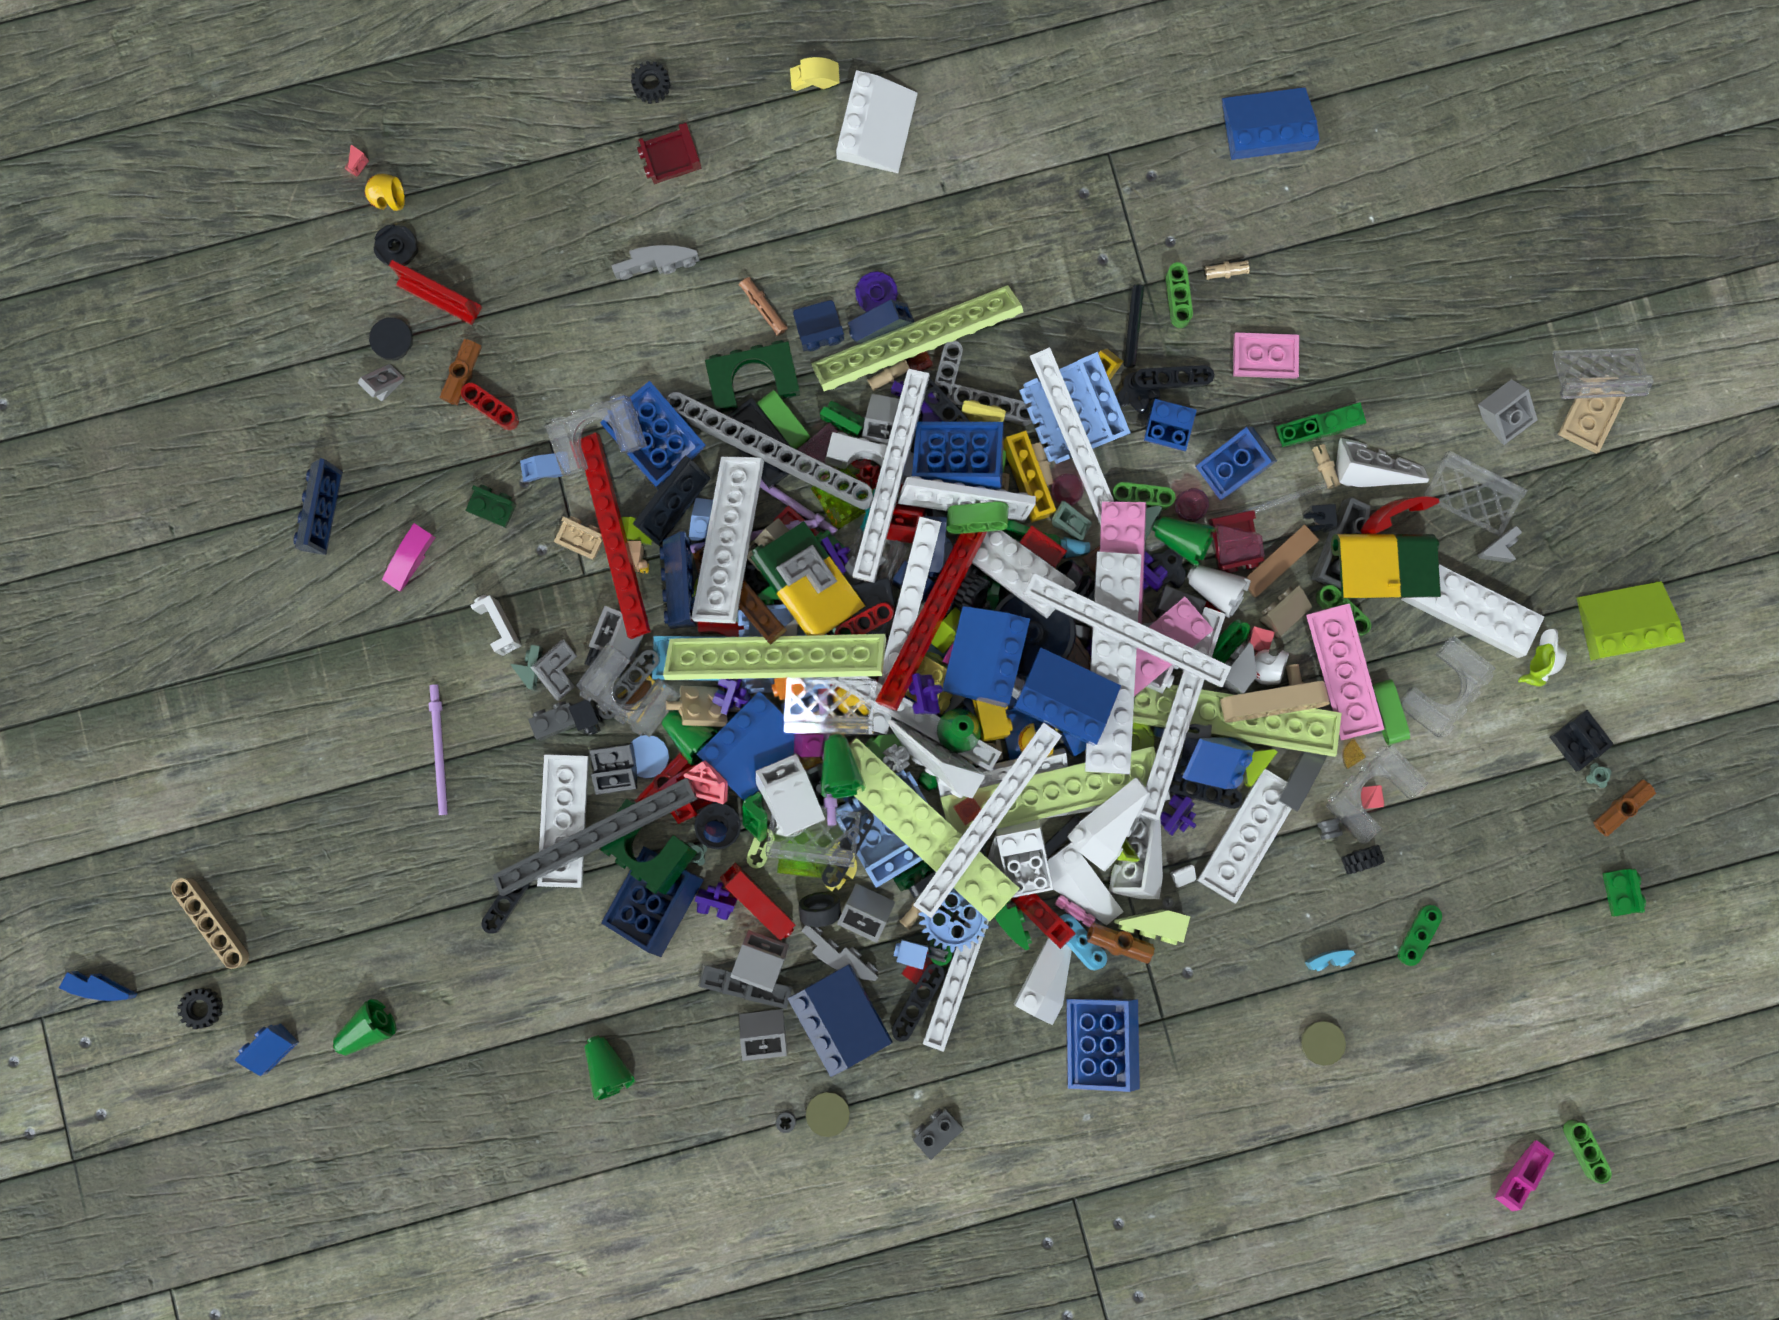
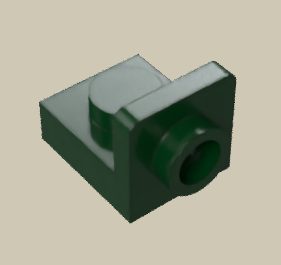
M983 576L984 579L991 583L987 591V601H990L991 610H995L1004 599L1005 587L990 576Z

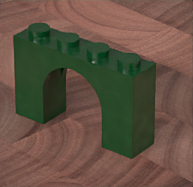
M778 340L772 342V345L765 347L763 345H755L751 347V350L747 351L738 349L731 351L729 355L721 356V354L709 356V359L705 360L716 411L724 413L738 408L733 381L736 373L748 364H761L772 372L778 395L782 400L800 396L789 342Z
M626 798L617 812L635 803ZM642 827L599 848L600 851L609 857L612 854L616 858L614 862L624 869L628 867L632 870L630 875L638 881L643 879L647 882L645 887L655 894L659 891L665 895L697 853L696 850L682 839L673 835L654 859L647 862H638L633 853V841Z

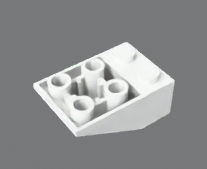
M796 754L756 771V785L784 837L825 820L806 771Z
M1040 820L996 829V838L1004 874L1020 888L1013 897L1053 890Z

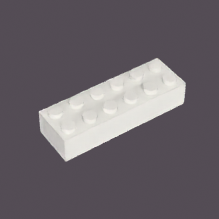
M1439 565L1441 597L1401 599L1517 658L1527 655L1544 619V616Z

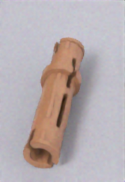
M750 277L741 281L739 286L749 297L751 305H755L777 336L784 333L788 327L764 297V292L756 287Z

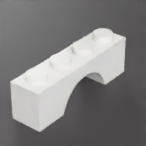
M832 432L824 464L846 469L855 460L870 459L882 467L888 444H877L865 438L857 439L849 437L842 432ZM911 451L908 455L901 484H904L906 478L912 475L914 453H911Z

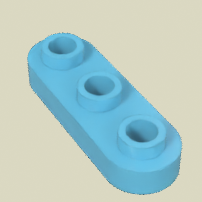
M1064 914L1059 916L1064 922H1068L1070 928L1076 933L1066 943L1068 947L1090 970L1103 968L1107 963L1105 951L1100 946L1087 942V931L1072 915ZM1080 938L1084 940V945L1080 943ZM1095 954L1099 956V962L1095 960Z

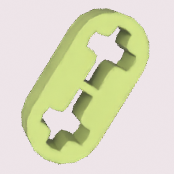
M767 829L771 841L766 842L763 848L760 847L761 842L754 837L747 854V863L752 868L763 867L769 857L775 842V834L770 829ZM758 849L762 850L760 858L763 861L754 865L751 855H756Z

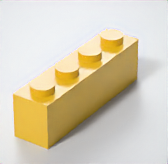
M1023 431L1006 437L1003 441V449L1006 451V457L1019 492L1036 496L1035 506L1028 515L1031 523L1051 517L1056 512V508L1027 432Z
M972 699L975 714L981 726V741L987 742L1007 738L1010 735V731H1012L1011 719L1007 718L1005 711L1008 709V706L1004 708Z

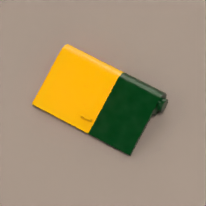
M804 521L764 547L761 544L752 551V561L807 636L826 635L865 607ZM813 545L837 582L818 594L806 576L788 587L776 568Z
M1434 534L1333 535L1331 551L1334 556H1339L1342 598L1441 597L1438 560L1439 540Z

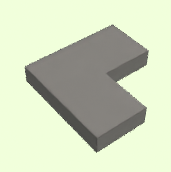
M813 545L776 568L788 587L806 576L818 594L837 582Z
M564 639L560 640L531 666V669L557 701L561 700L575 687L562 671L577 657Z

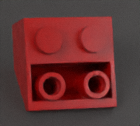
M896 500L886 539L913 544L919 517L925 518L927 508L898 504V500Z

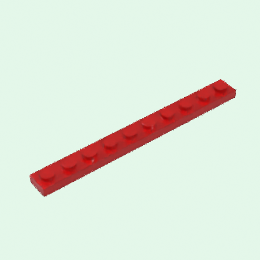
M595 432L577 440L627 637L634 639L651 632L601 438Z
M988 531L962 533L958 537L875 700L877 704L895 711L898 710L913 680L912 675L916 674Z

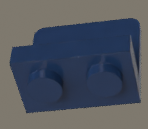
M832 300L794 310L793 316L803 352L815 351L822 346H834L841 343V341H845L844 332Z

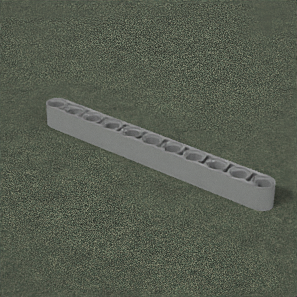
M672 392L667 396L666 400L672 407L676 403L681 402V405L674 409L686 423L757 458H762L765 462L860 509L871 507L873 493L867 484L682 393ZM696 411L700 412L697 416H691ZM718 420L716 425H710L712 421ZM736 429V432L734 434H728L730 430ZM750 438L755 439V441L751 444L746 443L747 440ZM767 448H774L772 452L765 453V450ZM786 457H793L791 461L783 462ZM808 465L811 466L810 470L805 472L802 471L803 467ZM830 475L828 480H820L822 476ZM843 484L849 485L846 490L839 489ZM860 494H868L867 498L862 500L858 499V496Z

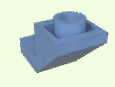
M568 452L538 455L520 461L523 482H531L544 477L558 478L571 473Z

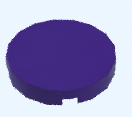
M879 271L869 272L862 276L855 289L856 301L866 312L891 299L896 301L898 296L897 285L893 278Z

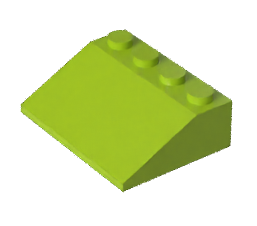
M1662 581L1576 598L1591 661L1685 642L1680 619Z

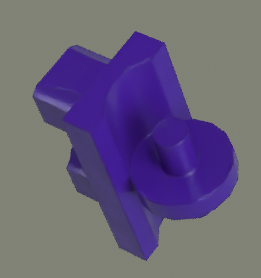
M828 537L822 539L820 544L844 576L847 570L843 563L846 564L849 561L846 555L851 550L849 547L842 549L840 543H836L833 548Z
M1145 551L1143 589H1146L1149 584L1158 592L1162 588V582L1168 572L1161 565L1151 571L1148 566L1153 562V558Z
M916 673L912 675L913 681L909 686V692L912 695H916L917 702L912 705L914 713H940L937 694L943 691L942 686L935 685L934 679L930 674L920 675Z
M719 679L718 685L728 689L727 693L718 689L714 695L712 702L722 707L720 713L727 715L729 708H733L734 704L736 707L741 708L742 704H747L750 701L751 696L746 692L747 687L741 686L739 690L742 679Z
M1175 794L1169 802V805L1176 809L1174 815L1171 816L1165 811L1160 815L1161 825L1171 836L1174 835L1178 828L1185 832L1188 826L1192 829L1197 826L1192 822L1196 814L1191 809L1195 804L1187 796L1183 798Z
M719 881L717 887L709 885L707 890L700 888L695 897V902H697L698 913L708 914L710 906L718 908L716 917L727 920L731 912H733L738 899L729 896L730 891L722 889L723 883Z

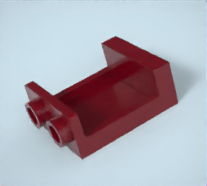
M687 123L678 125L680 130L647 141H643V138L638 139L640 146L637 147L640 159L645 158L647 163L646 166H643L647 179L652 178L654 184L702 169Z
M1255 510L1208 519V524L1216 527L1215 533L1211 531V537L1213 538L1212 543L1218 570H1225V572L1231 573L1238 571V567L1246 565V569L1258 567V562L1264 561V557L1260 555L1253 519H1256Z

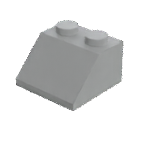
M1512 379L1478 404L1483 421L1503 445L1538 420L1529 389Z

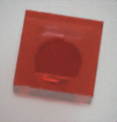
M926 351L917 354L915 357L905 359L912 370L923 371L933 366Z
M969 797L953 806L965 826L972 822L981 811L975 799Z

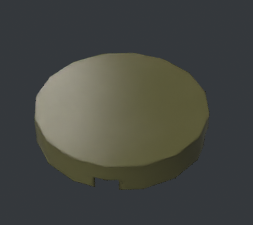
M1313 1022L1302 1033V1052L1314 1064L1322 1066L1332 1065L1340 1060L1345 1052V1036L1341 1029L1331 1022Z
M835 1092L819 1093L810 1100L807 1106V1124L819 1136H836L845 1129L849 1122L850 1111L848 1104L842 1096Z

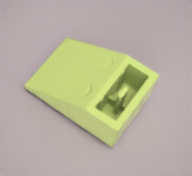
M1161 909L1115 919L1114 923L1119 924L1118 929L1134 933V929L1140 930L1139 935L1153 939L1158 935L1161 936L1160 941L1177 945V941L1184 943L1190 916Z

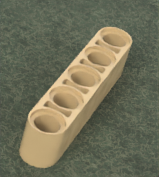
M1324 681L1233 695L1220 700L1226 723L1320 708L1330 704Z
M179 878L175 880L171 885L172 894L222 963L230 969L245 966L249 961L248 951L199 884L192 878ZM184 882L188 885V890L185 894L181 890ZM196 900L200 901L201 908L199 911L195 910L194 903ZM209 917H211L214 921V925L211 929L207 926V920ZM222 935L227 939L225 946L220 944V937ZM234 953L239 955L240 960L237 964L232 960Z

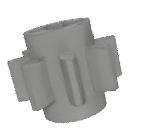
M894 744L883 752L885 755L883 763L892 771L895 770L899 773L910 765L907 761L910 757L909 752L902 746L897 747Z

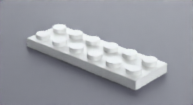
M917 476L906 478L898 496V504L947 511L950 506L1004 502L1009 506L1008 520L1025 522L1036 501V496H1030L1027 493H1010L1003 489L991 490L983 486H965L962 483H944L942 480H924Z
M1002 530L987 532L972 561L973 565L1045 618H1048L1055 609L1023 594L1032 573L1071 591L1076 587L1072 580Z
M544 755L539 852L585 829L589 756ZM584 856L539 878L537 886L582 888Z
M1267 769L1262 772L1198 877V882L1231 902L1237 903L1291 811V808L1277 801L1287 781Z

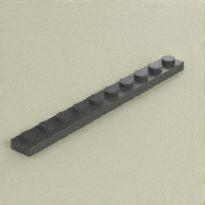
M685 778L492 875L499 894L505 896L698 799L690 779Z

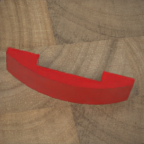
M1424 496L1402 498L1389 502L1370 516L1363 525L1361 533L1376 534L1392 526L1390 517L1408 508L1409 511L1426 510L1440 503L1439 499Z
M1036 893L1011 898L1013 903L1060 949L1076 934Z

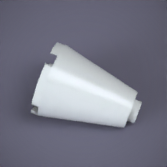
M1202 565L1196 568L1192 567L1187 576L1190 579L1189 584L1220 612L1225 613V616L1228 618L1238 609L1244 598L1242 597L1244 594L1243 589L1248 591L1251 580Z

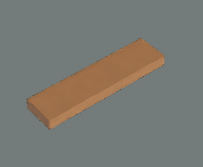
M1304 524L1246 577L1251 580L1248 591L1256 598L1315 545L1319 539Z

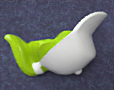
M1548 629L1543 632L1540 645L1536 648V654L1530 662V673L1522 675L1518 679L1519 683L1526 682L1533 686H1543L1548 681L1550 675L1559 672L1563 668L1567 651L1564 647L1558 645V631L1556 629Z

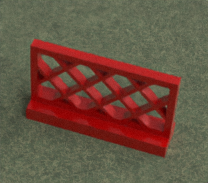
M393 260L390 262L389 266L399 277L396 284L399 288L473 325L482 309L480 304L407 266L405 267Z

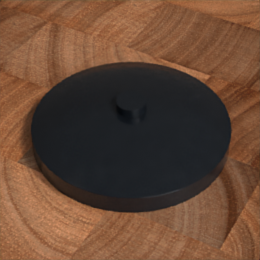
M1013 593L1005 597L994 610L1030 619L1017 674L1028 675L1040 648L1066 660L1071 654L1076 640V624L1073 617L1055 609L1048 618H1045Z

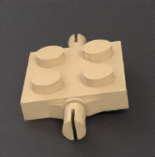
M681 685L679 701H666V710H679L682 716V725L724 727L727 724V715L720 713L722 707L712 702L718 689L724 691V687ZM734 704L733 708H729L728 712L738 713L741 708L736 707Z

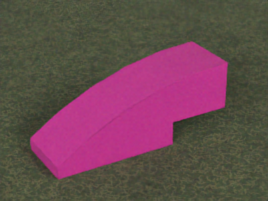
M414 523L399 545L382 580L401 592L425 558V552L436 537Z
M1534 1140L1514 1165L1494 1198L1511 1211L1521 1210L1530 1192L1536 1190L1555 1153L1539 1141Z

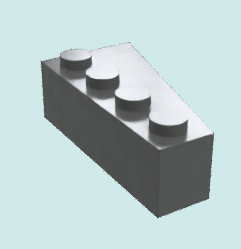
M1352 497L1342 500L1337 512V526L1329 532L1312 574V580L1325 586L1333 585L1341 591L1339 556H1334L1331 551L1332 537L1335 534H1362L1361 529L1369 519L1370 505Z

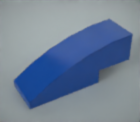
M78 971L67 972L59 986L60 989L70 994L94 1000L116 1001L132 999L137 996V993L100 973L87 977Z

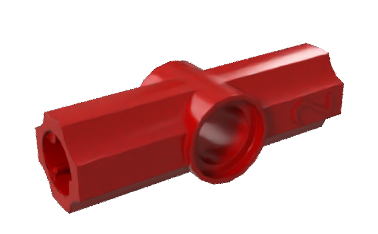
M679 753L634 801L637 803L657 793V790L660 788L659 781L661 778L667 777L670 780L680 772L691 767V765Z

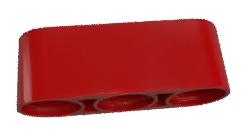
M468 383L462 387V398L474 409L506 430H513L518 426L519 418L510 407L474 383ZM471 391H477L475 398L468 399ZM488 403H495L491 411H486ZM511 414V421L503 423L504 416Z
M888 602L877 604L840 624L835 630V635H841L840 631L843 627L849 628L851 635L866 634L890 621L895 615L894 607ZM881 606L889 609L890 614L888 618L880 617L878 612ZM861 617H867L870 620L869 628L864 629L860 626L859 621Z

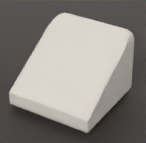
M1193 865L1184 866L1170 873L1177 888L1196 880Z

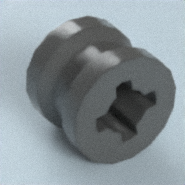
M1339 818L1317 823L1322 831L1321 840L1343 835L1342 830L1338 826L1340 823Z

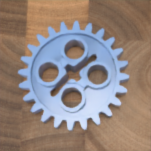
M953 888L948 895L953 894L956 896V905L948 907L945 900L941 905L951 912L957 910L958 917L968 922L971 927L967 928L957 920L951 922L950 915L939 908L936 913H942L945 917L942 925H935L933 917L930 918L923 912L918 913V915L924 917V920L920 921L919 924L926 925L922 933H930L927 937L928 941L933 938L935 939L933 946L936 947L939 943H942V950L950 946L951 952H954L955 946H958L960 952H963V945L971 949L970 942L973 941L978 944L979 941L976 937L978 935L985 936L981 929H988L989 927L984 924V921L987 919L976 908H974L975 916L972 919L964 917V909L973 906ZM956 925H960L963 928V934L959 938H955L951 934L952 928Z

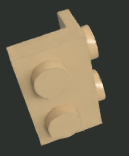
M570 516L569 519L563 517L561 520L563 523L554 542L594 561L603 543L600 529L589 525L587 528L581 525V520Z

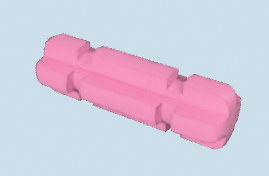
M1062 895L1057 898L1055 905L1065 909L1066 913L1072 915L1078 921L1081 920L1087 927L1094 923V916L1089 913L1086 914L1085 910L1073 902H1069V899Z

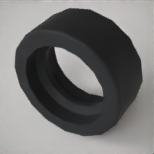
M817 892L803 897L799 901L801 922L810 927H824L837 922L841 916L839 897L830 892Z

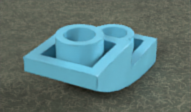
M1348 949L1332 950L1305 961V964L1310 970L1316 969L1317 971L1329 965L1328 961L1334 966L1340 965V967H1343L1352 961L1351 957L1355 953L1353 950Z

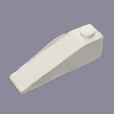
M1344 438L1339 440L1335 472L1339 482L1345 486L1371 487L1427 483L1429 480L1424 467L1400 457L1396 460L1386 455L1385 451L1380 449L1378 453L1366 449L1367 444Z
M1134 778L1080 821L1067 837L1082 855L1100 869L1106 871L1120 856L1123 850L1121 847L1126 837H1129L1132 832L1130 828L1135 818L1140 816L1151 793L1139 778Z
M1140 815L1135 818L1130 830L1132 832L1128 840L1140 860L1138 862L1119 861L1118 865H1114L1109 892L1138 899H1160L1163 879L1161 820L1159 818V821Z
M1069 842L1048 858L1053 890L1105 925H1108L1123 913L1121 907L1072 842Z
M1049 938L1047 939L1013 1003L1016 1007L1053 1025L1064 1001L1072 952L1067 944L1060 949Z

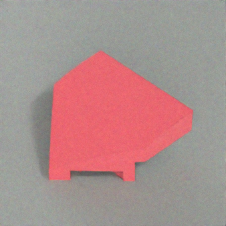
M705 760L684 774L685 778L690 779L697 797L720 804L727 802V781Z

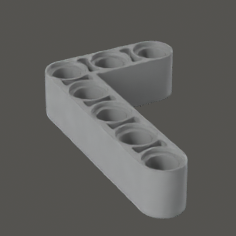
M957 341L945 344L935 384L940 389H945L948 392L947 397L959 410H962L963 403L957 399V396L965 394L969 398L968 401L985 399L989 402V406L995 405L999 407L1000 405H1007L1010 411L1005 414L1004 421L1021 426H1027L1032 423L1030 417L1027 419L1022 418L1019 414L1020 411L1031 407L1030 403L1025 404L1024 401L955 384L963 348ZM951 348L956 349L958 355L950 356L947 351ZM950 369L953 371V375L946 377L942 374V371ZM933 393V395L936 397L937 401L939 402V401H940V397L937 395V393Z

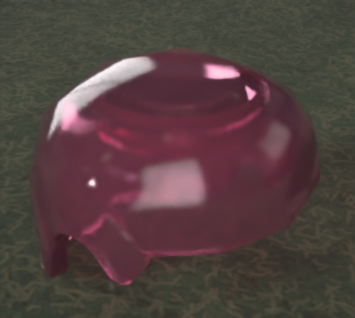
M1061 474L1053 481L1051 487L1052 496L1059 504L1065 501L1070 506L1075 505L1082 499L1084 494L1083 482L1074 474Z
M1190 488L1181 492L1174 502L1175 513L1181 520L1194 522L1206 515L1209 508L1207 495L1204 491L1197 488Z

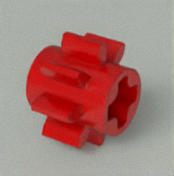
M870 463L863 467L860 466V474H856L857 480L867 484L871 490L876 488L881 471L879 466L874 468Z

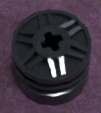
M1068 560L1056 569L1075 583L1076 587L1072 590L1073 592L1087 599H1094L1095 581L1089 575L1082 576L1083 569L1076 562Z
M713 803L700 810L696 816L694 828L697 838L703 845L719 850L729 847L736 841L740 835L741 823L738 814L733 808L726 804ZM716 819L718 822H723L727 828L725 839L717 843L707 840L704 836L706 824Z

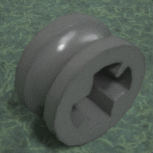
M933 946L929 947L931 952L927 954V957L946 962L944 957L948 954V951Z
M788 1111L780 1113L776 1119V1127L783 1133L791 1132L796 1125L795 1116ZM786 1116V1119L787 1117L791 1118L789 1128H786V1125L785 1127L780 1125L782 1117Z

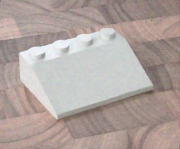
M856 70L836 150L837 159L899 173L918 93L878 75Z
M889 719V726L902 746L913 756L912 760L922 766L924 765L926 767L924 770L933 776H937V781L940 784L950 787V792L959 798L963 796L973 798L985 777L983 773L961 755L949 751L940 743L908 725Z

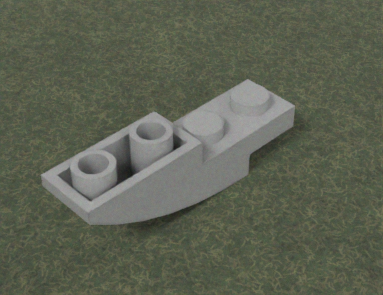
M657 245L630 250L632 259L611 266L616 279L621 278V280H625L638 272H650L656 266L659 274H670L683 266L685 268L692 267L700 260L697 250L680 246Z
M806 925L801 930L817 945L812 953L832 968L839 970L850 964L858 978L876 981L878 978L876 974L878 970L870 962H867V964L859 959L862 955L855 948L851 947L848 949L845 947L840 953L838 951L839 946L832 939L827 941L821 936L823 931L819 927Z

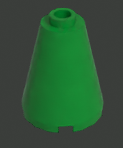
M1162 517L1161 520H1156L1152 531L1155 532L1154 536L1191 564L1199 567L1198 559H1204L1213 540L1209 536L1211 531L1215 533L1216 527Z
M953 709L946 712L939 720L937 736L939 742L949 751L963 753L976 746L981 736V726L977 717L970 711ZM959 725H962L965 730H960Z
M668 710L662 716V726L691 766L695 765L696 762L700 764L702 760L697 753L719 731L710 726L682 725V716L679 710Z
M840 734L829 736V739L825 741L821 795L827 798L826 794H832V797L837 799L857 795V790L862 789L863 792L866 788L865 782L847 738L842 737Z
M369 999L364 1002L334 1037V1050L338 1054L347 1056L390 1039L397 1031L392 1014L387 1015L383 1010L386 1006L376 999Z
M596 1035L587 1040L588 1044L584 1048L594 1100L612 1097L620 1093L624 1085L628 1089L635 1084V1077L605 1037L600 1038L599 1035Z

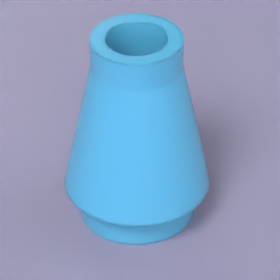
M1066 537L1060 539L1061 547L1067 550L1063 556L1064 559L1090 553L1089 542Z

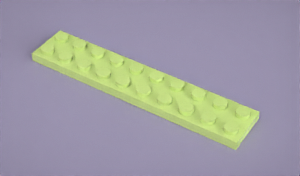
M1007 285L815 361L811 365L823 390L835 389L839 385L855 381L859 377L875 373L879 369L895 365L899 361L915 357L919 353L933 350L937 346L953 342L957 338L973 334L977 330L993 326L1007 318H1013L1017 314L1023 313V308Z
M885 634L780 636L771 645L764 637L670 639L663 676L665 680L882 676L886 636Z
M1172 684L1170 688L1166 687L1163 694L1148 687L1141 690L1134 696L1133 723L1165 728L1179 685ZM1201 689L1190 725H1212L1211 736L1233 738L1239 741L1334 757L1337 755L1342 713L1314 708L1226 723L1220 700L1233 695ZM1188 729V732L1199 733L1197 730Z
M856 738L850 744V748L866 788L863 792L862 789L857 790V795L854 796L937 872L962 835ZM980 851L953 887L988 921H991L1020 889Z
M1154 746L1131 752L1130 774L1085 772V763L1033 775L996 829L1103 804L1134 778H1139L1146 787L1156 756ZM1000 783L978 788L973 798L965 796L959 798L953 794L940 797L946 821L963 836Z

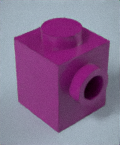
M803 728V731H795L794 753L801 757H823L824 734L818 732L816 728Z

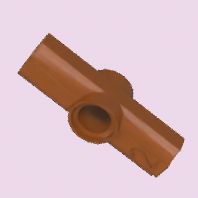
M468 339L463 340L455 361L449 367V376L439 397L440 399L458 406L462 397V387L472 379V370L482 349L481 345ZM465 368L464 375H456L459 369Z
M1641 779L1621 798L1612 802L1611 806L1593 822L1594 827L1604 836H1609L1629 817L1636 815L1638 809L1656 794L1655 789L1650 783ZM1623 803H1626L1628 807L1626 813L1621 809Z
M1092 923L1087 932V942L1108 949L1113 955L1118 956L1122 954L1146 964L1151 961L1154 955L1155 948L1153 944L1134 938L1127 931L1118 932ZM1118 940L1122 942L1123 947L1120 946Z

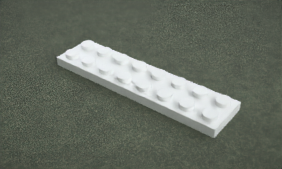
M721 457L691 618L694 621L736 623L764 465L762 458Z

